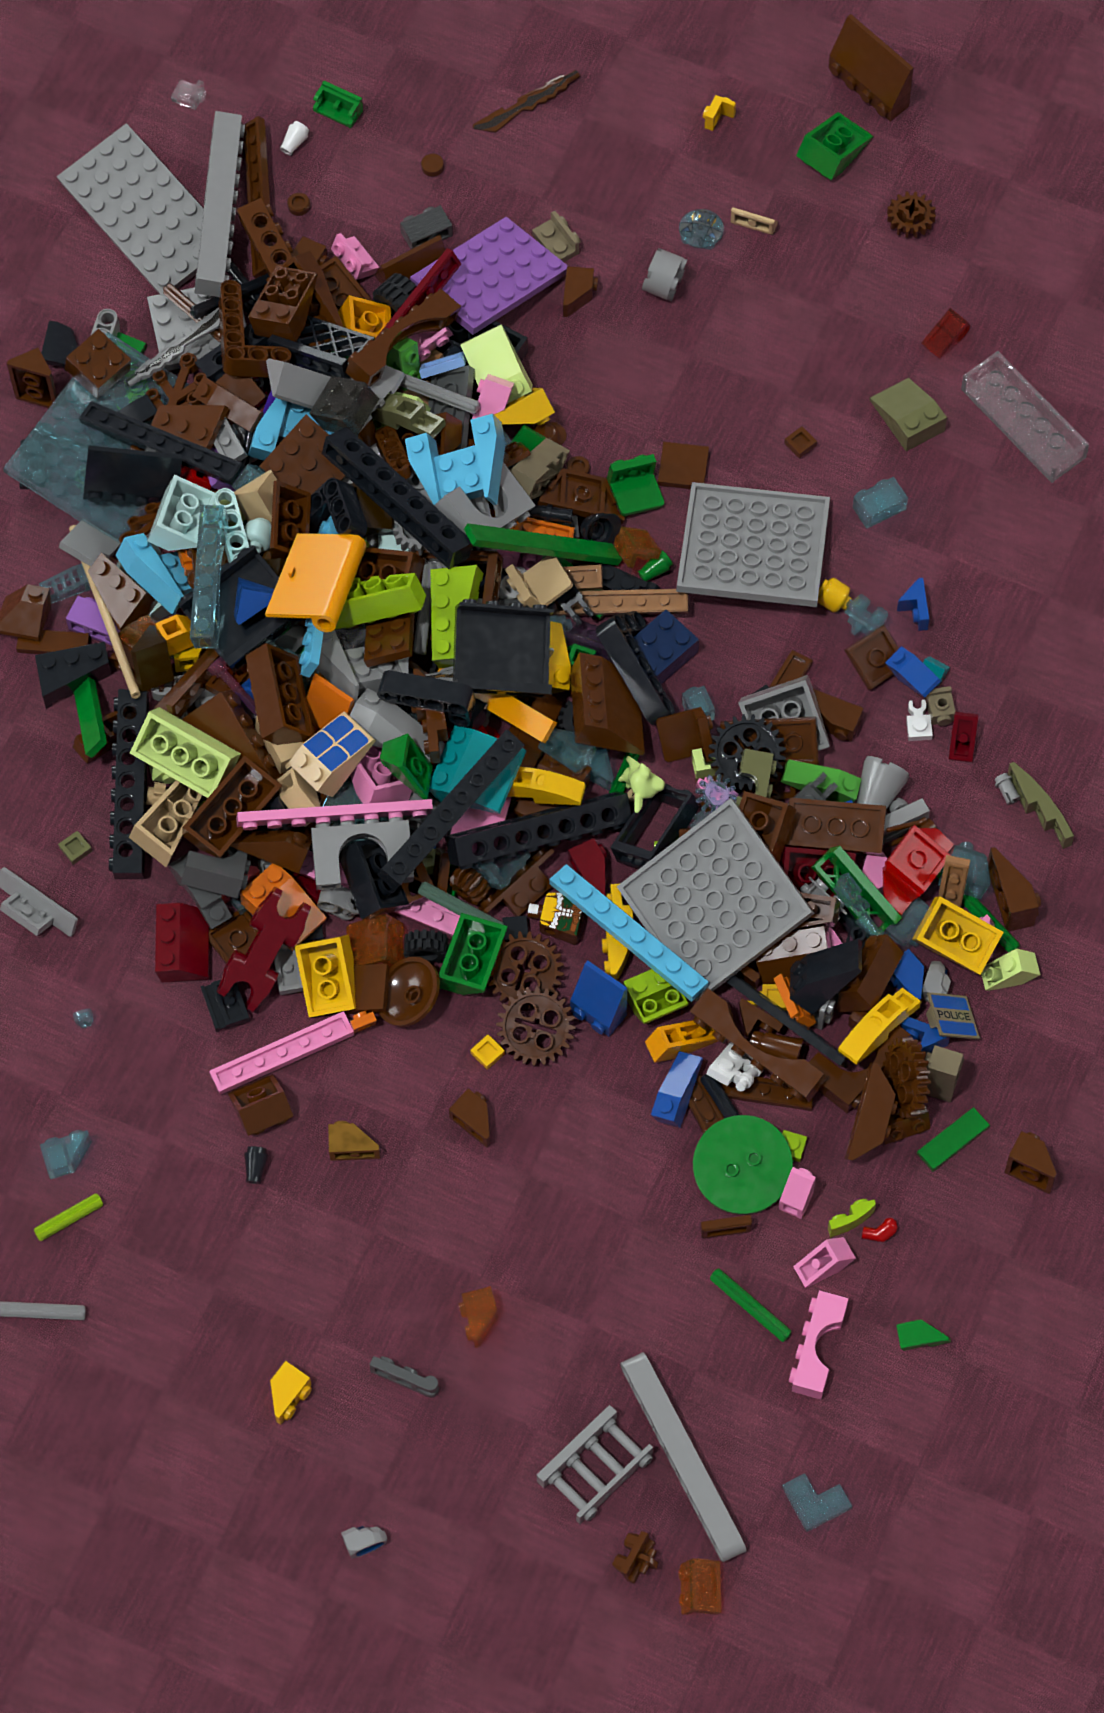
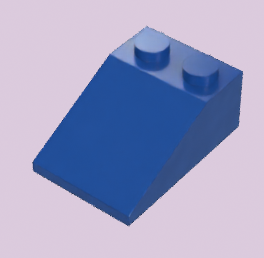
M587 960L570 1000L571 1013L581 1021L584 1019L590 1023L592 1029L597 1033H604L610 1037L627 1016V987Z

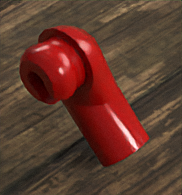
M886 1218L878 1228L864 1226L862 1239L878 1242L887 1241L898 1229L896 1220Z

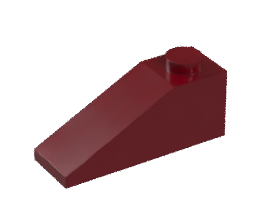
M592 838L569 849L568 860L575 872L605 896V858L607 854L602 844L598 845L595 839Z

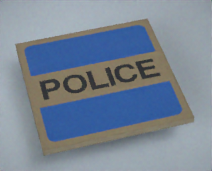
M927 993L930 1007L926 1015L930 1029L937 1027L940 1036L980 1039L967 996Z

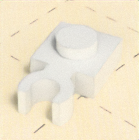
M925 700L921 701V708L919 709L914 708L913 702L909 701L908 712L912 716L906 717L908 741L932 740L930 714L923 715L926 711Z

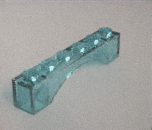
M200 505L190 639L194 648L219 647L220 573L229 520L224 505Z

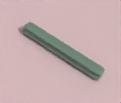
M428 882L420 884L418 889L420 895L458 915L464 913L504 925L503 922Z

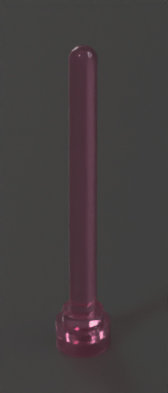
M220 656L207 670L212 676L221 677L250 711L257 716L254 700L227 671L229 668Z

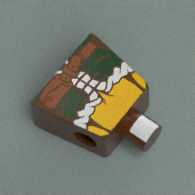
M546 893L544 905L529 904L527 917L540 919L539 925L542 934L577 945L584 914L583 911L561 893Z

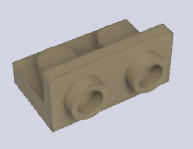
M556 211L551 212L550 220L532 229L534 238L561 261L566 262L579 254V244L581 242L576 232H571L566 219L563 216H559Z

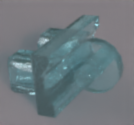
M860 594L854 600L849 599L846 603L847 608L844 613L850 616L847 622L853 626L850 631L853 635H856L859 631L867 634L869 630H875L879 626L884 625L888 617V612L879 606L873 614L867 611L870 600L863 594Z

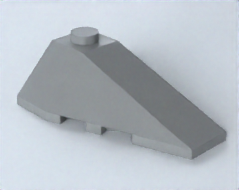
M367 688L356 701L350 716L376 740L372 746L382 748L383 742L408 733L425 755L424 740H428V733L423 734L422 725L395 703L381 700L377 696V692ZM443 741L439 742L440 757L446 746ZM425 755L426 758L430 761V755Z

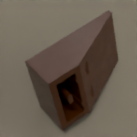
M276 266L248 316L255 335L270 338L273 334L296 342L306 324L318 274Z

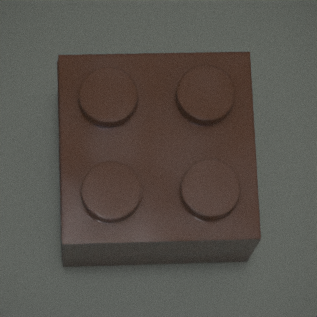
M100 329L95 331L71 352L65 361V370L97 400L130 371L131 359Z

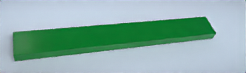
M467 523L464 528L471 544L477 547L610 565H619L622 561L612 543Z

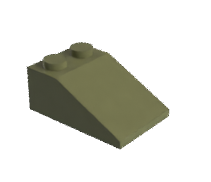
M910 378L870 397L871 403L905 451L945 432L946 415L936 401Z

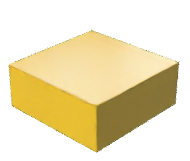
M486 1035L470 1050V1053L488 1070L505 1055V1050L491 1036Z

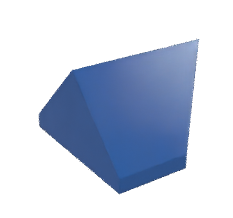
M238 577L234 617L238 625L269 605L274 592L273 588Z

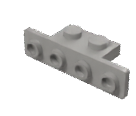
M3 867L0 869V888L11 895L1 903L0 910L36 936L51 925H54L70 937L75 933L77 917L7 868Z

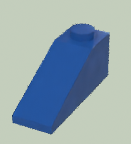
M679 1051L658 1091L651 1112V1116L656 1121L681 1128L703 1061L702 1057Z

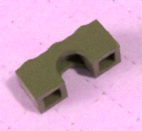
M744 749L739 775L749 777L754 781L756 795L770 798L773 784H769L770 774H775L777 761L773 760L774 754ZM737 796L735 798V802L738 805V807L742 799V797Z

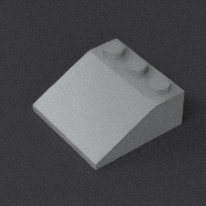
M808 675L741 697L738 702L741 712L745 714L747 720H750L753 714L755 719H761L762 717L764 719L816 716L818 750L830 747L817 698Z

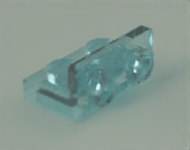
M918 897L901 915L902 919L895 925H889L885 933L905 951L912 946L914 948L917 947L919 944L913 941L912 938L929 906Z

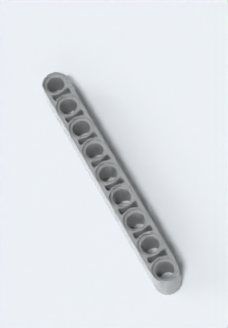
M642 1352L621 1362L622 1371L720 1560L724 1563L746 1552L745 1544L647 1356Z

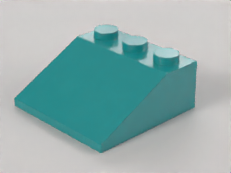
M459 726L453 727L440 757V763L437 764L430 780L429 791L438 802L443 801L498 738L475 729ZM524 748L520 750L470 808L500 814L526 754Z

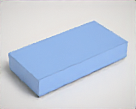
M462 351L423 363L419 370L421 379L465 366L467 359Z

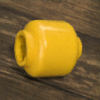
M836 578L825 579L819 587L818 603L834 613L839 611L840 608L845 610L852 599L849 597L850 587Z

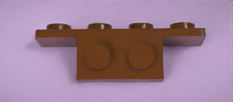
M542 847L536 850L531 855L532 859L527 864L519 865L514 870L515 875L510 879L507 878L499 883L496 887L498 890L493 895L489 894L483 901H480L479 904L481 906L477 909L487 914L502 900L514 916H520L529 907L530 903H534L552 887L549 884L550 881L539 869V866L555 851L552 848L543 849Z

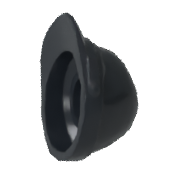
M597 513L589 515L581 523V537L584 540L613 543L620 536L621 520L616 514Z

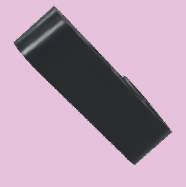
M390 670L383 672L377 696L386 702L448 713L449 721L459 727L470 725L476 704L474 690L467 684Z

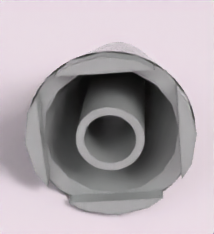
M867 756L863 764L856 803L886 806L887 809L908 781L909 773L896 764L890 762L888 765L882 763L883 759Z

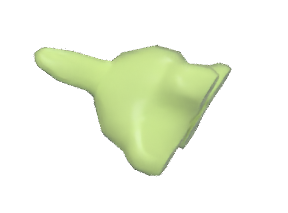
M627 756L626 761L629 767L624 770L618 781L626 782V788L632 789L635 794L634 811L639 813L643 805V799L652 798L662 791L665 787V782L652 773L643 763L640 764L630 756Z

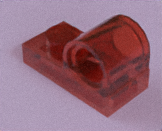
M949 308L921 344L940 359L954 341L959 342L966 336L971 326L958 313Z

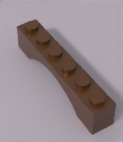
M442 289L435 294L430 293L421 305L413 306L408 315L399 317L391 328L382 330L374 341L372 339L369 340L360 352L355 351L352 353L347 361L349 364L346 373L365 390L381 379L386 366V357L397 343L418 333L440 331L444 327H448L457 319L461 305Z
M709 988L706 989L690 1010L691 1014L695 1017L692 1020L702 1029H705L706 1026L714 1031L712 1036L721 1043L729 1042L733 1045L731 1050L743 1058L746 1055L752 1059L750 1062L752 1066L760 1072L764 1069L772 1074L769 1078L779 1086L787 1085L791 1088L789 1093L799 1101L804 1098L810 1102L827 1080L824 1073L805 1059L791 1060L778 1058L766 1054L750 1044L739 1032L729 1004Z

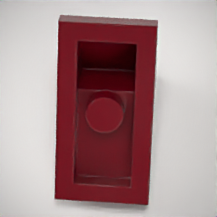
M955 711L949 759L972 762L979 714Z

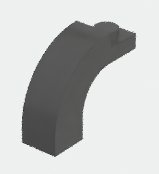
M186 853L169 863L168 867L178 885L184 887L192 897L209 928L213 929L230 919L232 915L221 898V894L181 884L183 868L188 855Z

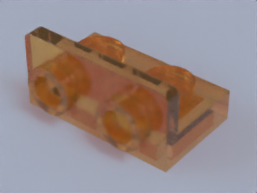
M621 526L619 534L615 537V548L629 568L634 567L637 557L643 560H649L650 558L659 559L661 550L647 530Z
M692 1558L682 1563L679 1569V1579L681 1581L679 1604L682 1615H688L693 1612L714 1615L721 1613L720 1561Z

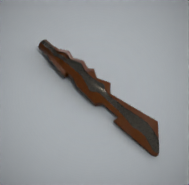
M574 70L567 75H560L546 82L545 86L522 95L518 98L516 104L506 110L501 107L474 123L473 129L496 133L521 111H533L538 104H545L547 100L555 98L559 92L565 91L572 81L580 77L578 71Z

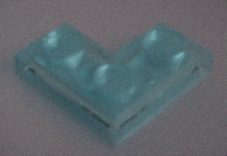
M804 1473L782 1485V1489L806 1532L852 1509V1505L840 1484L817 1495Z

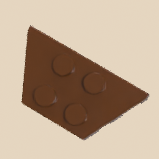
M565 468L560 470L554 481L551 482L537 502V505L547 506V504H552L553 507L573 509V515L582 517L597 513L616 514L621 520V525L625 520V517L619 514L616 501L610 491L606 478Z

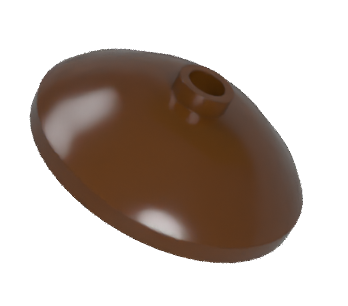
M407 957L390 967L386 1012H379L386 1022L397 1027H407L416 1024L431 1011L437 1000L440 988L439 975L433 964L421 957Z

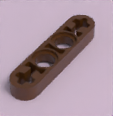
M389 426L376 430L377 445L384 461L405 479L411 477V465L396 430Z

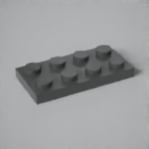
M469 365L431 376V383L472 399L475 369ZM429 397L428 406L431 408V413L447 412L462 421L461 444L453 451L467 448L470 413Z

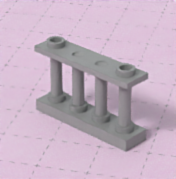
M610 1405L536 1475L537 1482L543 1488L548 1484L551 1486L555 1485L580 1510L576 1514V1521L579 1524L584 1520L590 1521L597 1514V1508L639 1467L645 1468L653 1459L651 1456L653 1454V1447L650 1444L641 1450L616 1425L617 1411ZM603 1432H609L634 1457L625 1468L598 1443L597 1437ZM585 1449L591 1450L616 1474L606 1486L579 1460V1455ZM567 1466L569 1468L573 1467L598 1492L588 1503L561 1478V1472Z

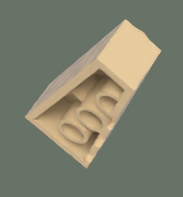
M176 780L134 825L129 838L167 867L182 837V827L192 817L202 795Z

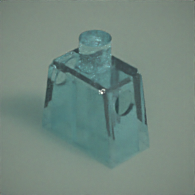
M962 842L960 845H955L949 854L955 857L970 859L964 894L981 899L991 884L987 856L974 851L972 843ZM942 869L941 876H940V879H939V882H938V885H939V886L941 885V879H942L943 869Z

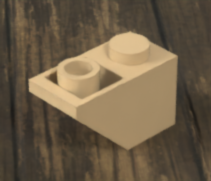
M293 767L276 780L282 785L279 790L280 798L289 809L321 807L316 790Z

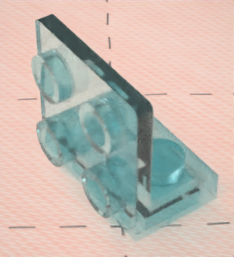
M521 850L513 857L504 858L503 855L495 857L496 861L491 863H481V861L473 863L474 867L471 868L476 869L478 873L482 874L490 887L502 890V888L510 883L515 873L525 866L526 861L531 855L529 852Z

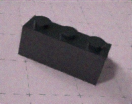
M372 840L355 841L342 849L339 860L361 920L378 918L413 905V903L409 904L401 885L395 891L377 875L387 863L385 852L379 844Z

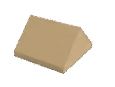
M271 470L234 491L238 507L247 522L256 518H264L270 523L272 522L273 483L277 479Z

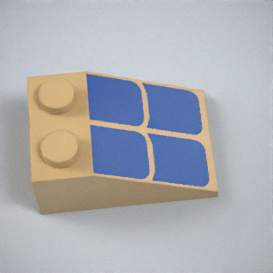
M343 712L304 742L288 764L317 792L334 797L376 740L347 712Z

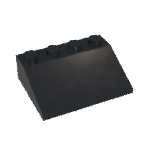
M88 445L83 499H88L94 503L109 501L116 505L129 503L135 504L138 507H145L152 502L159 503L162 501L165 490L174 474L180 477L182 455Z

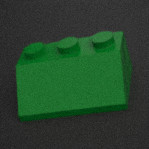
M461 913L439 972L440 989L461 995L484 993L508 926Z

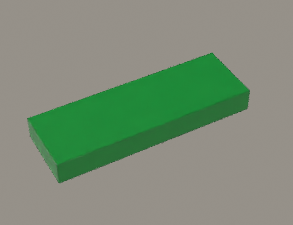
M973 1107L919 1149L917 1155L934 1172L989 1129L990 1125Z

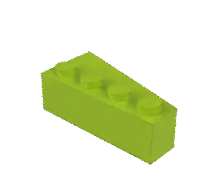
M477 565L452 567L451 569H430L432 661L439 669L453 666L455 606L464 599L478 601L479 585L482 582L484 573Z

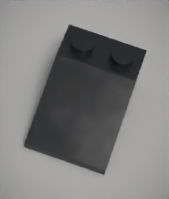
M859 939L807 954L800 961L794 962L790 968V999L811 1015L862 972V941Z

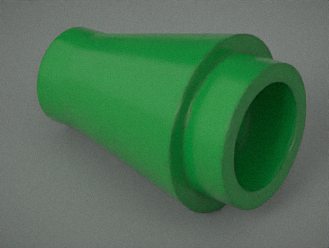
M663 550L659 553L655 552L642 569L638 571V574L642 580L648 582L670 571L673 563Z

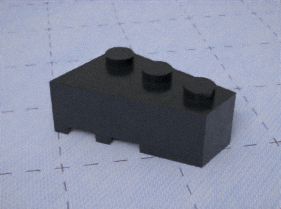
M105 642L35 655L42 697L46 709L53 706L52 703L64 697L72 696V693L88 677L97 683L112 675Z

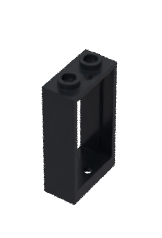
M665 784L664 789L655 796L643 799L640 812L635 813L634 811L610 847L617 862L640 869L679 838V829L687 828L699 810L694 794L688 790H679ZM662 802L680 807L652 851L634 846Z

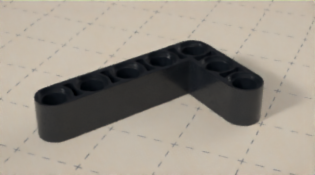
M329 478L311 495L309 534H317L321 523L327 521L331 515L338 533L343 535H359L363 538L367 532V522L353 485L336 478ZM270 550L264 552L266 555L271 556Z
M637 611L615 614L596 627V634L645 718L651 725L656 726L658 718L674 714L675 709L634 639V636L647 626L646 622Z

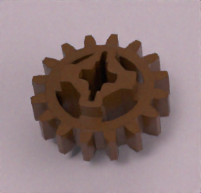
M906 191L904 197L898 194L897 199H892L887 209V222L891 223L890 228H897L898 235L904 232L906 238L909 237V234H913L917 238L919 232L925 235L926 229L931 230L932 224L935 223L936 208L932 207V200L925 201L926 195L923 194L921 197H918L916 191L913 195Z

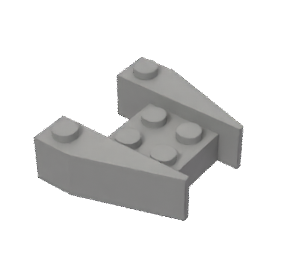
M335 630L324 632L319 665L316 669L331 684L353 698L354 705L358 700V696H361L367 688L378 692L384 671L408 673L409 657L367 667L364 662L365 647L343 650Z

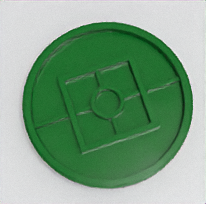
M749 1115L731 1116L713 1124L700 1138L693 1157L694 1177L703 1196L718 1209L736 1215L759 1213L774 1205L781 1198L793 1168L791 1150L782 1133L766 1120Z

